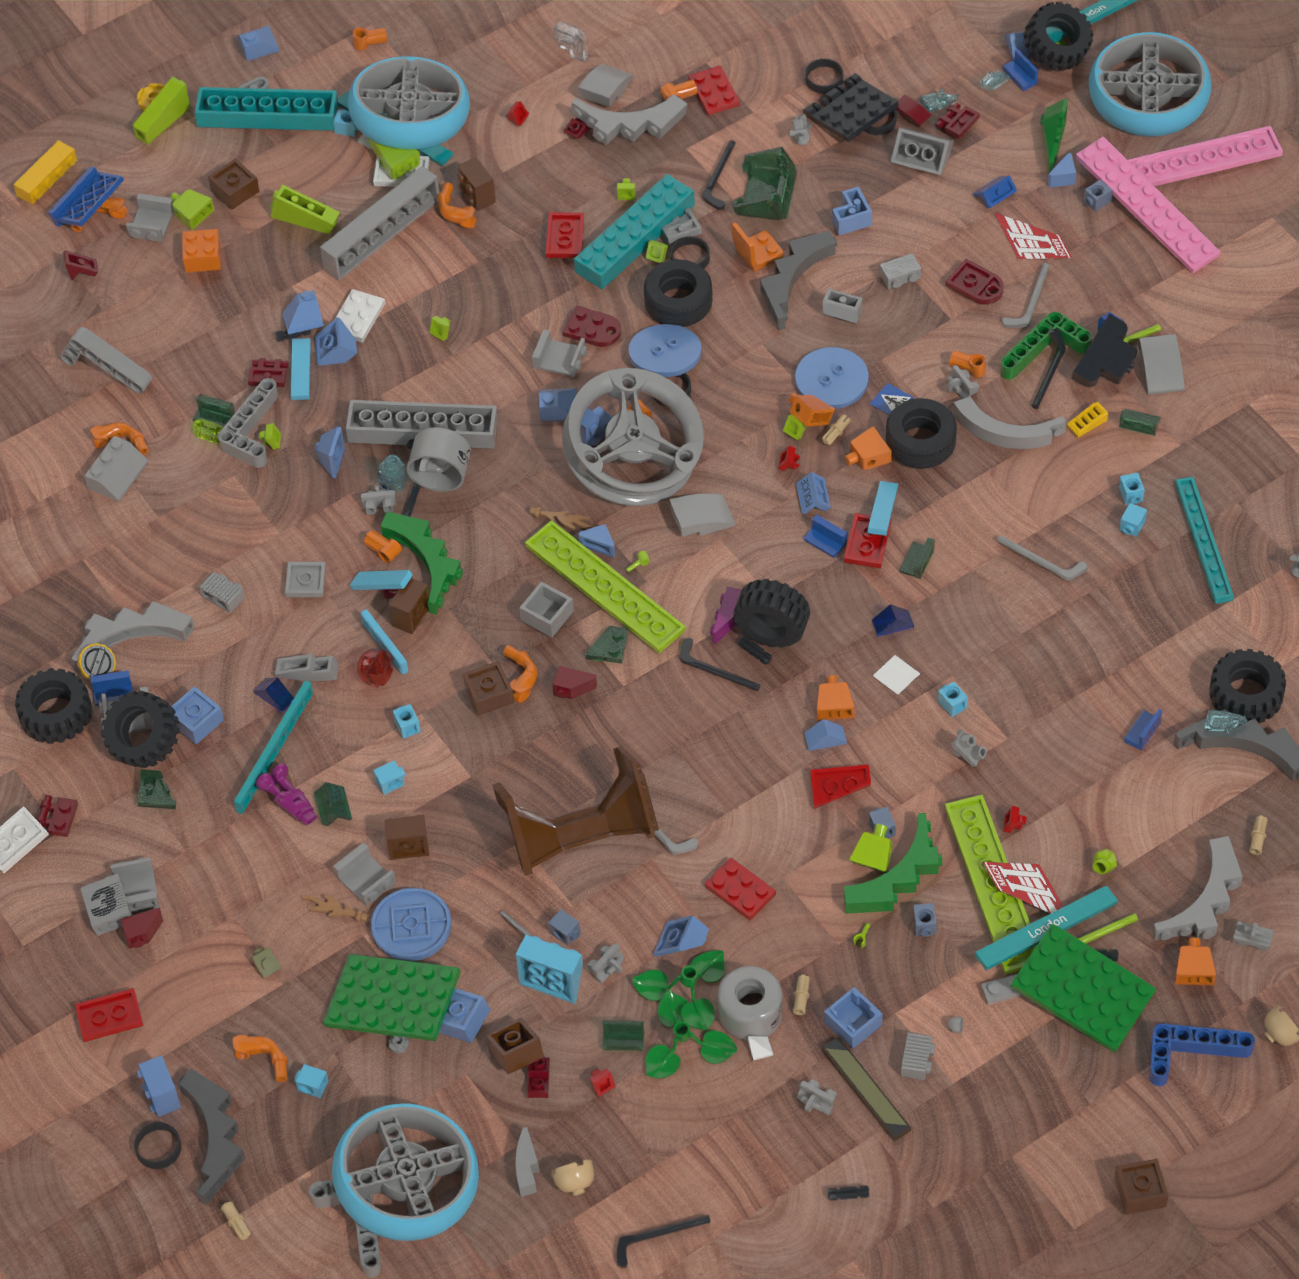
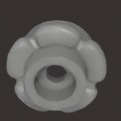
M392 1036L389 1039V1048L398 1054L405 1052L409 1045V1040L406 1037Z

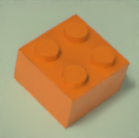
M218 229L183 231V263L186 273L221 270V241Z

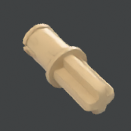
M842 414L835 424L830 425V429L822 437L825 445H831L838 436L843 434V430L851 423L849 417L843 422L847 415Z
M1262 815L1256 817L1254 830L1251 832L1252 840L1249 852L1254 855L1262 854L1263 841L1267 836L1265 831L1268 819Z
M806 975L798 977L797 988L794 992L793 1013L796 1015L806 1014L807 999L810 997L808 993L810 977Z
M233 1202L225 1203L221 1210L228 1219L229 1227L234 1229L240 1240H246L250 1236V1231L243 1221L244 1217L239 1215Z

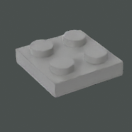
M288 562L285 588L286 597H324L326 562Z

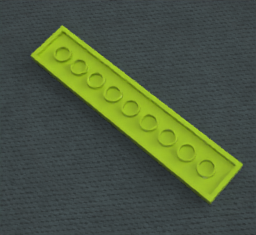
M552 520L525 542L527 549L657 653L660 654L686 631L685 625Z
M983 795L946 803L945 810L994 943L1029 925L1027 913L1022 900L997 889L983 862L1008 863ZM1036 946L1002 962L1001 966L1004 974L1019 972Z

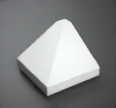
M748 1037V1045L753 1061L773 1056L768 1037Z

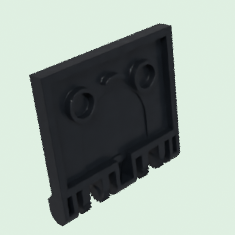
M854 73L849 79L844 80L845 86L837 85L836 88L824 94V97L822 96L818 99L820 105L813 102L811 106L809 105L803 109V113L810 120L849 142L899 107V102Z

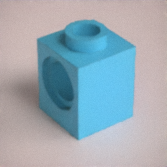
M338 109L334 119L335 133L355 137L359 129L354 124L350 112Z
M1139 473L1120 476L1119 489L1125 505L1142 502L1145 489Z
M1129 503L1120 521V531L1137 537L1146 521L1147 509Z
M955 682L942 686L938 691V702L951 717L968 708V696Z
M411 704L400 706L393 710L394 722L403 739L421 732L419 720Z
M395 760L373 770L375 781L383 795L405 785V772L402 766L398 767Z
M305 1064L295 1076L298 1091L321 1098L329 1082L326 1071Z

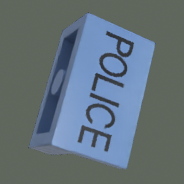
M811 472L796 483L803 514H806L814 507L823 511L831 508L824 477Z

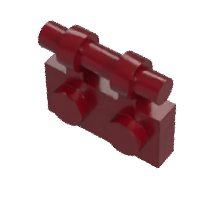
M955 103L947 109L945 115H941L938 118L935 127L937 129L945 127L946 133L960 139L979 119L980 113L967 106L960 110V104Z
M266 358L253 359L248 378L249 386H258L263 379L271 378L275 380L277 387H285L286 368H289V361H282V359L266 360Z
M45 795L44 800L41 801V810L39 815L36 816V820L42 827H48L50 835L68 837L78 806L77 800L58 797L56 804L51 803L53 797ZM48 812H53L51 819L47 818Z

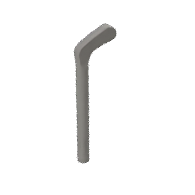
M1043 263L1025 315L1022 318H1003V326L1005 328L1027 327L1030 324L1050 267L1048 263Z
M1002 535L998 538L999 543L1057 574L1064 580H1071L1086 572L1087 564L1084 561L1079 562L1070 570L1061 569Z
M660 828L654 832L655 836L673 855L693 851L698 847L696 838L675 844Z

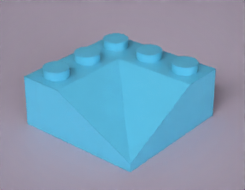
M525 935L516 953L519 984L576 1004L583 967L582 954L573 949L562 948L556 943L545 942L537 936Z

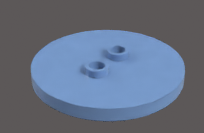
M671 324L648 327L637 333L629 344V359L635 368L648 370L664 377L678 376L690 371L697 365L702 354L701 342L696 334L687 328Z
M837 347L821 348L809 353L800 361L795 373V383L800 395H813L835 409L844 408L857 402L866 392L869 381L868 369L864 361L855 353Z
M406 888L389 894L377 905L371 919L373 939L379 949L386 955L403 961L422 960L438 952L447 942L452 927L451 915L446 903L435 893L421 888Z

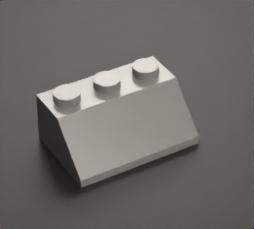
M901 127L898 130L891 162L942 175L950 157L954 140Z
M113 436L84 475L87 488L119 502L147 465L148 459L130 442Z

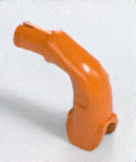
M448 182L444 183L441 192L437 195L441 215L449 222L460 224V226L465 228H474L476 224V218L473 216L475 208L471 206L464 208L450 206V196L454 186Z
M121 197L107 198L95 213H106L116 219H122L126 216L128 210L124 206L125 200ZM71 225L72 230L75 232H81L83 226Z
M116 422L104 426H94L90 429L93 435L92 441L96 448L107 446L113 436H116L118 438L128 437L142 455H146L149 452L144 441V435L126 423Z
M507 645L503 651L504 656L514 660L525 669L517 680L514 679L510 683L514 701L522 703L529 697L531 689L536 683L538 670L526 651H519Z
M238 1035L233 1038V1048L237 1059L244 1060L250 1058V1055L262 1053L270 1054L275 1069L276 1081L285 1082L288 1080V1058L275 1041L262 1036L248 1037V1035Z

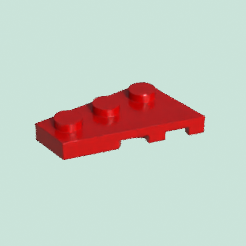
M869 764L810 770L814 809L871 786Z

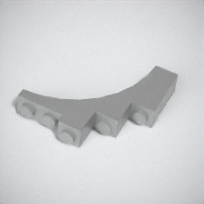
M672 95L665 102L655 107L636 112L602 110L590 106L577 98L571 104V113L576 118L585 122L588 127L593 128V136L605 145L619 133L634 142L646 130L651 135L661 139L687 112V103L676 95Z
M154 601L145 609L143 615L123 607L121 612L115 616L114 621L94 613L85 624L87 636L83 638L78 650L72 654L71 660L74 670L81 672L77 665L78 655L82 649L91 644H103L109 648L125 640L145 636L169 637L185 642L195 628L193 618Z
M1229 836L1209 840L1208 854L1211 863V874L1203 893L1184 912L1171 919L1155 923L1153 929L1155 941L1168 940L1180 935L1188 936L1191 933H1195L1196 938L1209 939L1216 936L1218 924L1214 914H1223L1229 911L1230 898L1226 889L1234 890L1241 887L1243 878Z

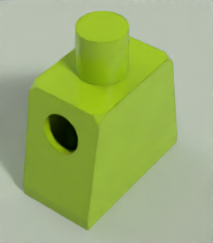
M190 189L186 190L182 195L175 192L170 197L173 199L172 208L175 217L191 231L214 211L212 198Z
M876 823L873 834L863 832L850 857V861L884 873L889 872L893 842L890 839L884 838L888 827Z

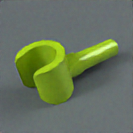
M641 551L637 554L638 560L626 568L627 572H630L639 565L645 566L649 563L646 551Z
M869 923L865 924L860 934L854 936V945H856L858 940H862L861 948L866 946L865 937L870 927Z

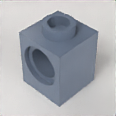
M1100 179L1085 189L1084 202L1096 212L1112 201L1113 190Z
M888 807L876 808L869 812V825L873 832L876 823L888 827L884 838L888 839L896 836V825Z
M934 903L913 905L916 936L926 937L936 934L937 924Z
M562 909L548 923L549 933L567 946L580 936V922Z

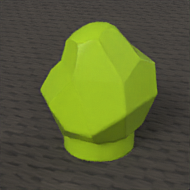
M1103 849L1095 853L1093 869L1096 873L1106 874L1115 869L1117 860L1113 851Z

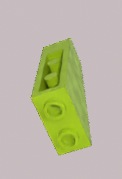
M172 77L133 124L136 138L148 145L190 109L187 86L182 80Z
M367 137L369 145L376 156H379L380 162L385 171L387 170L390 179H398L405 175V172L408 173L420 165V154L416 149L388 147Z
M283 184L280 190L276 189L273 194V201L270 205L272 210L270 217L331 234L338 221L339 211Z

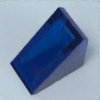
M892 604L872 619V624L878 637L914 628L909 611Z
M278 677L265 678L253 690V693L281 713L294 700V697Z

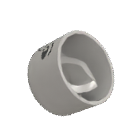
M440 427L424 429L414 439L407 464V473L415 483L426 489L439 492L456 490L464 483L471 456V447L462 435L450 429Z
M744 966L734 969L723 978L718 988V1015L722 1027L728 1034L737 1039L748 1041L749 1036L768 1037L779 1027L783 1014L782 989L779 981L771 972L757 966ZM759 993L763 996L762 1001L755 1005L740 1003L743 997L748 994Z

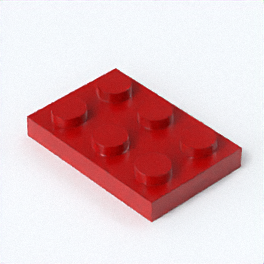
M721 65L688 75L689 81L694 80L696 84V95L708 116L740 106V100Z
M549 212L546 258H575L582 252L584 213Z
M855 513L844 555V563L881 569L892 519H890L886 536L868 533L871 515Z
M732 857L704 883L706 889L749 921L776 895L775 889Z
M134 988L75 1004L84 1042L144 1026Z

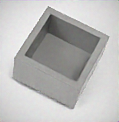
M541 581L520 606L521 621L552 638L574 612L573 598Z

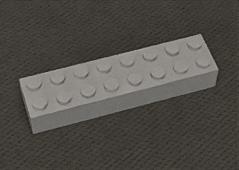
M421 166L408 178L401 181L393 190H390L384 197L376 201L369 209L363 211L360 216L351 221L345 228L338 231L330 240L324 242L320 247L324 270L338 281L341 280L436 204L437 195L439 194L437 176Z
M350 400L346 424L348 443L406 445L409 440L415 439L420 431L431 427L450 429L462 435L468 441L471 448L494 449L498 424L497 406Z

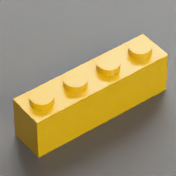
M58 140L13 184L16 196L33 205L76 163L75 149Z

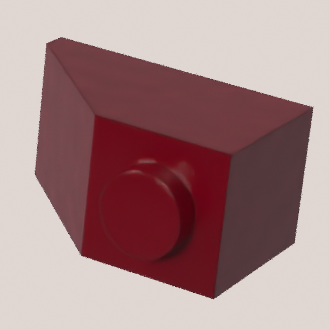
M559 666L552 684L553 695L559 698L574 699L596 689L597 677L595 674Z
M160 908L121 919L129 949L142 947L151 941L163 923Z

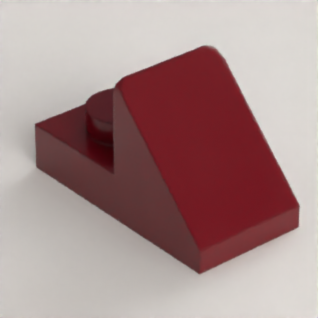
M64 250L65 267L71 280H74L79 272L94 277L98 274L97 259Z

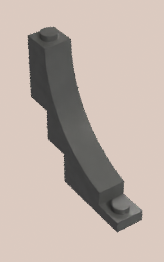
M829 230L789 241L790 256L774 260L776 275L760 279V291L778 330L785 329L790 293L798 278L818 261L835 255L837 240L835 236L832 237Z
M1226 709L1175 733L1174 745L1177 749L1188 747L1193 742L1200 749L1213 747L1242 749L1271 761L1286 773L1292 781L1299 778V746L1285 728L1267 735L1255 718L1238 726Z
M191 1068L188 1073H185L180 1078L179 1087L181 1093L190 1099L202 1113L208 1127V1152L201 1170L205 1181L200 1184L197 1190L199 1201L207 1205L245 1160L243 1149L231 1142V1139L239 1131L237 1122L224 1114L232 1104L230 1093Z

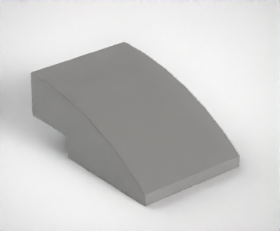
M601 64L594 68L579 85V97L610 107L615 99L619 100L634 75Z
M1176 334L1139 338L1138 348L1148 395L1184 391V378Z
M694 494L670 499V509L682 537L697 532L702 536L735 526V521L723 495Z

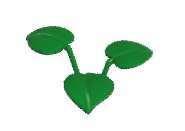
M723 950L709 951L693 959L691 965L685 966L682 969L681 975L678 974L677 978L670 985H668V977L664 972L648 970L633 977L634 987L643 998L650 1001H660L666 990H670L680 980L683 986L690 987L692 1002H688L682 1007V1020L687 1022L692 1028L702 1031L708 1030L714 1021V1007L706 998L696 1001L694 985L700 977L707 983L717 982L723 977L725 972Z
M668 989L660 1001L658 1017L665 1027L674 1026L675 1039L673 1047L670 1051L665 1045H656L649 1050L646 1056V1075L657 1079L673 1075L679 1069L681 1063L679 1056L674 1054L678 1042H686L690 1038H693L699 1045L703 1046L701 1048V1055L705 1061L711 1064H720L737 1052V1046L728 1035L716 1030L705 1033L704 1042L698 1039L690 1031L689 1024L681 1018L682 1007L688 1001Z

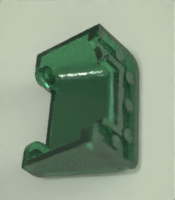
M783 147L745 154L742 169L748 175L744 198H736L733 203L734 212L740 216L773 220L786 219L797 176L795 164Z

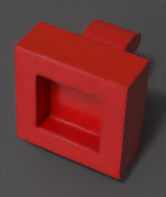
M516 101L505 116L509 121H513L516 126H521L529 113L521 101Z
M789 445L780 453L778 469L785 471L788 467L793 470L799 467V464L795 463L800 459V456L795 454V447Z
M1012 805L1005 813L1004 832L1011 833L1014 828L1021 830L1022 825H1026L1027 817L1019 815V807Z
M607 1068L601 1072L595 1069L590 1073L593 1076L590 1078L594 1093L598 1097L616 1087L611 1072Z

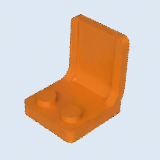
M736 222L731 224L735 248L754 272L774 263V260L783 258V250L768 231H761L748 238Z

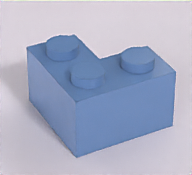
M859 186L842 191V206L832 209V224L839 236L872 226V210Z
M600 406L592 411L587 408L581 422L580 433L582 443L591 447L596 446L605 437L606 427L612 418Z

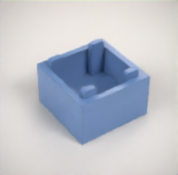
M195 686L171 706L176 711L174 715L179 719V724L176 725L180 728V732L196 745L224 721L221 707Z
M853 987L824 1011V1023L853 1050L882 1026V1013Z
M455 988L439 1033L472 1043L490 1011L484 997Z
M162 1055L138 1064L140 1068L137 1071L138 1077L143 1078L144 1081L141 1087L147 1099L152 1101V1105H150L151 1112H156L159 1117L180 1109L181 1105Z

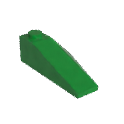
M1063 99L1047 107L1045 115L1042 114L1040 118V125H1043L1042 135L1049 173L1054 169L1066 126L1068 99Z

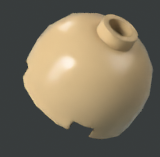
M1278 1004L1265 1017L1264 1025L1267 1031L1264 1034L1271 1043L1276 1041L1281 1046H1290L1299 1041V1035H1297L1299 1029L1286 1012L1282 1011L1280 1013L1278 1011L1281 1008Z
M584 1160L581 1165L577 1162L551 1171L555 1185L565 1193L572 1192L573 1196L585 1193L584 1189L589 1187L594 1180L592 1160Z

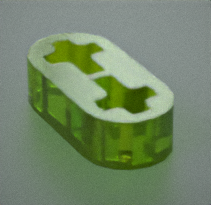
M198 419L193 422L192 429L196 437L213 443H219L218 432L220 433L223 426L204 419Z

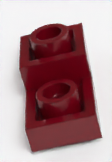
M905 94L898 100L899 107L896 108V111L904 119L908 117L918 128L932 115L922 105Z
M572 118L563 130V133L580 139L591 128L581 119Z
M541 1058L529 1064L528 1098H548L550 1058Z

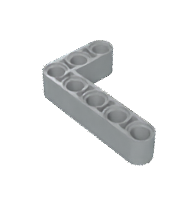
M85 327L77 329L61 354L63 362L70 366H73L80 356L84 355L139 394H142L153 380L149 372Z
M271 378L263 379L218 435L220 447L224 453L257 468L267 464L265 447L246 436L278 398L275 380Z
M333 1179L316 1182L309 1188L311 1201L315 1207L325 1208L342 1205L336 1195ZM319 1193H323V1194H324V1195L321 1196V1197H316V1195L319 1194ZM372 1195L363 1197L368 1203L373 1205ZM356 1222L363 1272L368 1277H376L382 1270L378 1235L366 1230ZM367 1243H373L372 1246L365 1247ZM370 1262L376 1263L374 1266H367Z

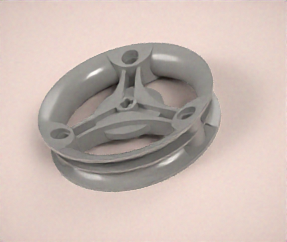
M638 368L614 369L589 380L575 396L562 430L564 455L570 469L587 489L601 498L627 506L655 504L677 493L692 474L701 455L704 440L700 415L689 396L678 385L664 376ZM640 393L659 400L671 410L681 425L685 445L679 448L660 436L656 423L649 416L643 414L637 399ZM608 394L618 399L619 413L609 421L605 430V441L599 446L592 448L582 443L580 433L582 418L592 402ZM626 400L631 401L632 411H627ZM609 448L611 452L601 458L599 454ZM618 459L629 463H641L651 459L669 466L671 474L655 482L638 484L613 478L603 472L602 468L603 465Z

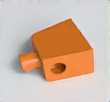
M793 393L789 397V402L792 404L790 413L808 427L829 424L835 408L813 395Z
M873 426L850 442V453L845 455L844 459L848 466L857 462L862 470H867L890 463L892 451Z
M835 675L828 676L826 683L819 685L817 721L823 719L854 718V703L847 683L838 682V677Z
M1199 938L1188 939V946L1180 948L1175 984L1214 985L1216 972L1210 948L1200 946Z

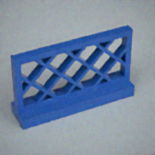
M90 166L53 206L48 214L56 226L61 227L63 223L83 226L124 179L119 175L98 172L95 167Z

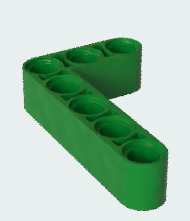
M1051 312L1002 358L1000 374L1007 380L1015 378L1053 341L1050 335L1051 329L1058 328L1065 345L1080 354H1085L1092 343V334L1063 314Z

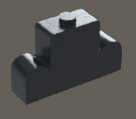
M1112 314L1108 315L1073 371L1071 379L1086 387H1094L1101 375L1118 385L1126 373H1131L1135 366L1133 362L1138 349L1124 341L1128 331V326L1124 321Z

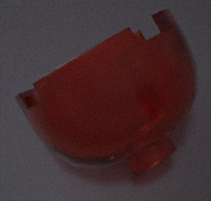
M377 648L365 651L357 662L359 678L372 687L384 686L389 681L393 672V668L390 667L391 661L393 662L391 653Z

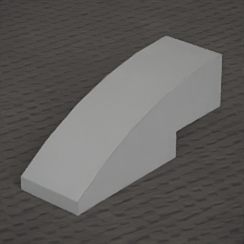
M313 654L278 658L275 675L276 677L301 681L337 680L339 663L333 656L315 658Z
M527 1127L522 1129L516 1150V1175L521 1197L537 1193L533 1174L539 1172L538 1161Z

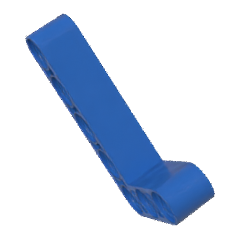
M1158 1024L1154 1027L1152 1035L1150 1082L1155 1086H1163L1167 1083L1171 1051L1247 1058L1253 1053L1255 1037L1251 1033L1244 1031ZM1159 1035H1162V1036H1165L1166 1038H1159L1158 1036H1159ZM1221 1041H1225V1042H1227L1228 1044H1222V1043H1220V1042H1221ZM1160 1053H1161V1054H1163V1055H1165V1056L1160 1057V1056H1158V1055H1156V1054H1160ZM1156 1072H1162L1163 1075H1158Z

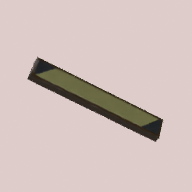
M839 1036L822 1046V1051L893 1141L911 1131V1126Z

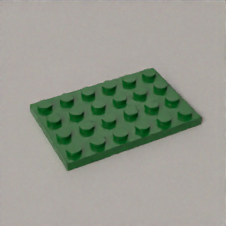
M1054 923L1046 931L1010 985L1014 990L1114 1053L1157 989Z
M349 954L323 1024L329 1028L436 1041L461 970L459 967Z

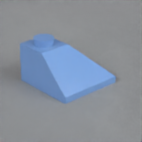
M269 26L236 35L247 61L279 51Z
M314 290L296 294L282 313L288 334L323 327Z
M338 317L315 336L317 364L320 366L346 363L357 354L356 339Z
M577 388L540 390L539 409L541 421L565 420L577 395Z
M336 427L323 434L320 442H317L315 447L320 463L332 478L337 477L345 451L341 427Z
M693 915L667 921L653 955L657 957L702 946L707 939L706 936L709 928Z

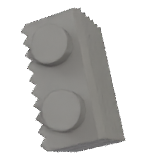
M913 253L880 264L879 274L890 290L891 288H898L904 283L915 282L920 279L921 266Z
M830 288L823 299V314L858 323L862 314V297L859 298L858 296H852L851 294H845V292H838V290L835 291Z
M215 571L199 586L202 597L229 613H232L237 608V605L244 600L242 586L236 582H230L225 575L215 573Z
M908 1032L901 1065L902 1077L925 1080L926 1073H931L932 1061H929L930 1055L934 1056L936 1046L935 1043H932V1036Z

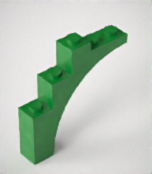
M386 512L381 524L382 536L387 539H394L409 548L424 563L431 576V592L428 600L429 613L437 615L439 608L443 607L444 595L449 592L450 585L456 586L458 579H462L463 569L461 568L460 560L447 558L448 549H446L444 540L431 538L433 531L430 529L429 521Z
M918 813L915 839L908 853L895 867L874 880L857 885L844 886L845 914L894 911V903H898L897 893H915L916 885H920V875L938 874L939 866H942V854H938L937 847H933L932 837H928V832H931V822L926 819V813Z

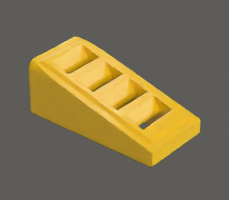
M1097 401L1068 422L1067 427L1079 438L1108 420V412Z

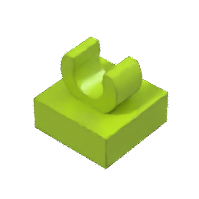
M623 178V183H617L618 200H635V183H630V178Z
M654 240L649 241L646 258L663 263L668 245Z
M434 316L431 319L429 333L442 341L446 340L451 320L446 317L441 319L438 316Z
M790 414L786 420L783 432L799 440L806 429V425Z
M274 423L267 424L266 431L259 433V440L264 439L263 445H270L273 450L280 448L281 432Z

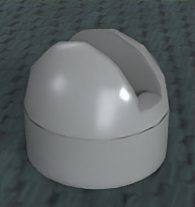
M956 1016L949 1019L948 1028L951 1032L962 1033L963 1017Z

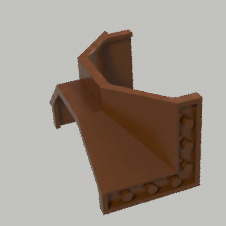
M621 746L613 748L619 773L600 804L552 819L514 804L512 796L500 782L492 784L497 803L508 817L521 869L525 876L533 874L532 868L570 848L611 836L644 834L648 839L655 837L654 832L658 831L659 828L645 774L642 772L639 762H636L635 758L628 754V751H625Z

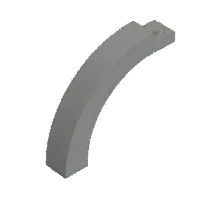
M971 396L955 401L953 404V414L964 428L976 437L1001 447L1031 449L1052 444V437L1062 435L1066 429V420L1063 416L1041 424L1021 426L1003 423L988 416L979 409Z

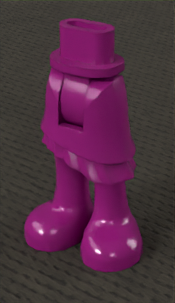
M285 763L278 764L273 769L272 776L269 773L261 775L256 782V786L263 791L271 793L275 797L274 801L295 817L297 821H302L305 825H308L317 819L318 816L313 812L314 808L304 792L296 789L288 781V766ZM276 784H278L285 792H282V791L276 786Z

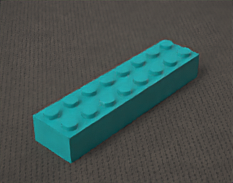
M199 87L195 117L197 127L335 131L334 119L339 103L337 90Z
M666 174L574 258L575 273L603 290L648 248L649 241H656L663 234L662 228L671 223L677 216L682 217L686 209H691L695 205L694 190Z

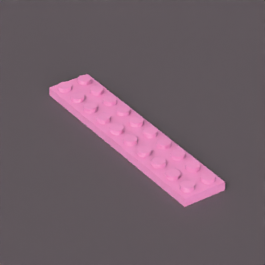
M1271 126L1128 159V161L1153 186H1158L1283 155V150Z
M1104 136L1076 154V159L1098 181L1101 179L1113 190L1112 195L1192 274L1220 256L1221 251Z

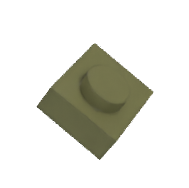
M261 946L252 952L254 956L249 958L255 964L262 978L281 969L270 947L264 949Z

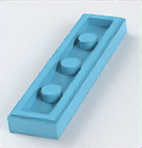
M310 338L292 339L291 400L310 399Z
M880 481L868 526V533L887 535L898 491V483Z
M410 570L358 572L349 586L353 590L404 589L413 574Z
M367 609L362 611V624L402 675L407 673L406 659Z

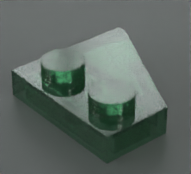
M609 626L586 652V659L622 664L629 629Z
M141 770L138 807L176 809V801L173 800L161 771Z

